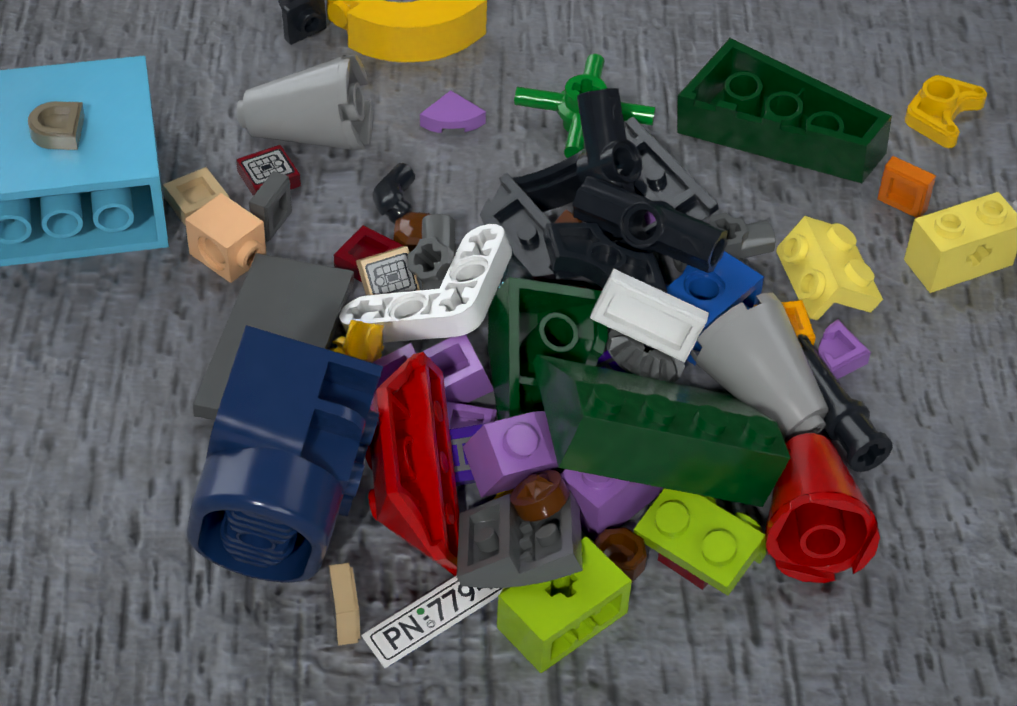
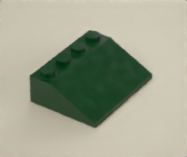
M539 354L536 355L533 361L558 468L763 507L791 458L778 423L731 395Z

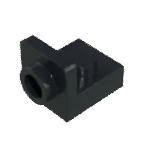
M278 0L282 9L284 39L290 45L327 28L325 0Z

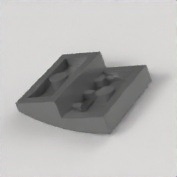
M569 490V497L565 505L552 516L540 521L530 522L522 520L510 501V493L459 514L457 579L461 586L477 588L519 587L543 583L583 571L580 507L571 490Z

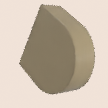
M55 101L36 107L28 117L32 141L46 149L78 150L85 116L83 103Z

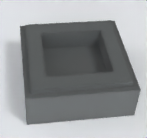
M276 171L271 173L249 201L250 213L264 222L265 242H268L269 239L271 240L292 212L289 176Z

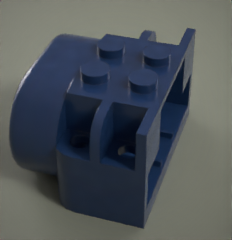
M246 325L215 418L206 461L191 504L187 526V538L191 546L212 563L232 572L259 580L293 583L305 581L315 576L321 568L329 547L337 516L339 514L348 517L353 498L356 496L365 466L363 462L368 446L371 444L380 414L370 410V406L383 366Z

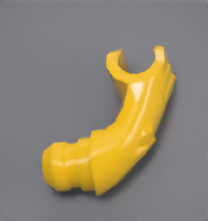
M351 320L346 337L341 336L333 340L332 342L337 344V348H330V350L373 363L381 358L382 351L384 350L382 333L384 325H372L362 321Z

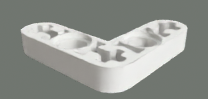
M487 224L467 233L459 245L440 289L366 295L350 301L343 307L339 315L346 333L351 320L362 321L372 325H384L382 332L383 343L457 337L474 331L483 322L512 256V249L504 229L497 224Z

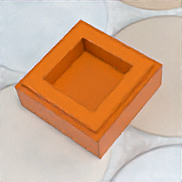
M892 156L885 165L877 200L915 218L921 217L928 209L936 175Z

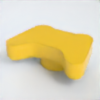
M935 75L923 83L920 91L908 105L905 123L942 147L953 148L957 144L960 133L953 120L960 112L981 110L984 107L987 92L981 86Z

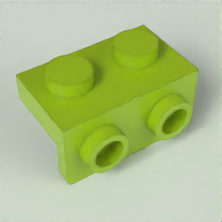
M664 488L633 529L635 534L644 539V544L727 596L732 592L752 562L755 561L760 564L767 555L766 535L755 520L740 512L732 515L717 506L715 499L712 497Z

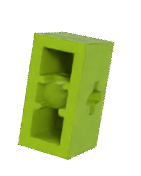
M587 536L581 539L583 571L543 583L503 588L498 595L497 629L540 673L546 671L628 613L632 580Z

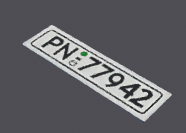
M456 575L361 636L384 669L498 598L503 588L461 586Z

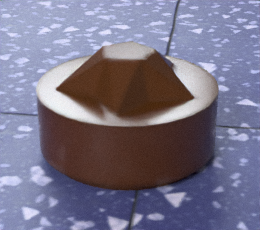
M555 470L541 471L528 476L520 482L512 491L510 501L522 520L530 522L540 521L552 516L565 505L569 497V489L559 472Z

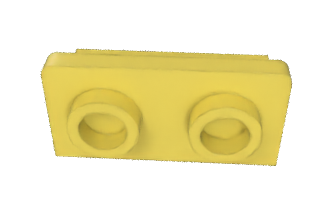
M804 216L777 246L776 252L798 299L803 300L809 319L819 320L833 303L871 313L883 298L874 282L875 276L873 271L865 264L856 246L857 240L854 234L842 224H830Z

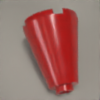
M805 433L797 435L786 443L791 458L774 486L765 530L767 552L775 560L776 567L784 575L802 582L827 583L836 581L835 573L852 567L854 574L863 569L875 556L880 540L878 522L833 443L820 434Z

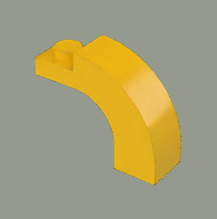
M327 0V19L336 26L347 30L348 48L358 53L392 62H425L458 53L486 34L487 0H417L412 2Z

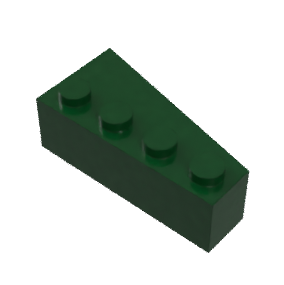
M732 38L725 42L678 94L677 133L861 184L887 154L891 115Z

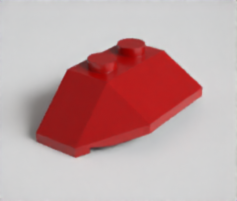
M419 352L409 357L376 389L370 410L380 414L371 444L368 446L365 456L372 470L374 489H370L368 495L369 506L376 521L383 524L396 536L443 569L456 576L459 506L443 371L424 352Z

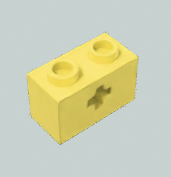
M995 192L915 218L904 261L929 293L1012 266L1017 254V213L999 192Z

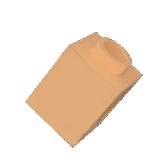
M222 193L185 219L189 254L230 283L249 271L256 253L266 255L264 222Z

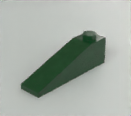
M509 277L497 290L488 309V351L498 420L530 412L545 411L533 364L537 354L591 366L597 365L599 357L604 352L608 333L607 326L590 319V316L602 291Z

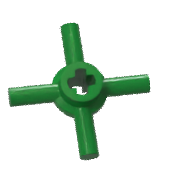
M590 54L587 57L583 74L570 78L566 82L565 90L561 93L524 87L516 88L514 105L557 111L563 120L564 129L568 132L564 149L566 158L582 151L585 147L577 95L607 88L605 82L601 79L605 60L599 54ZM621 102L624 121L634 117L640 124L653 126L656 107Z

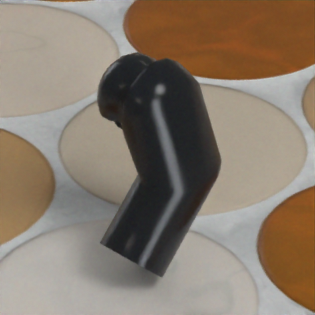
M398 163L377 184L373 191V201L378 212L381 215L386 214L394 224L398 218L412 212V205L403 196L405 195L404 191L414 182L415 174L404 163Z

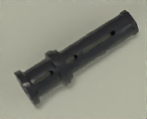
M803 334L798 335L803 352L829 409L824 418L826 423L824 427L825 432L831 439L840 442L847 452V463L854 471L865 472L877 467L890 455L893 449L892 441L885 433L878 432L869 420L870 411L865 404L850 398L827 364L814 349L809 338Z

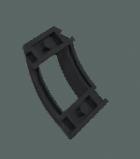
M634 117L625 121L627 126L625 128L626 138L636 145L642 158L641 175L634 181L635 194L652 201H665L672 205L675 210L702 221L719 210L718 203ZM582 151L551 167L514 178H511L508 173L504 174L499 178L501 185L492 202L488 198L480 213L484 225L497 224L502 226L512 249L511 258L530 280L552 282L582 277L574 273L553 271L543 237L546 223H551L543 212L574 202L577 190L582 186L577 174L576 164L578 156ZM656 221L643 228L651 237L656 231ZM624 239L615 242L617 245L634 252L648 254L655 252L649 248L633 247L625 242Z

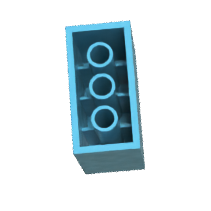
M135 56L0 70V267L169 247L146 57ZM47 102H82L85 116L78 150L46 149L36 145L31 139L28 126L30 113L36 107Z

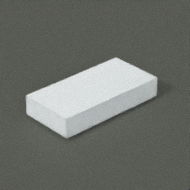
M613 269L592 310L590 319L685 362L707 323L709 313Z

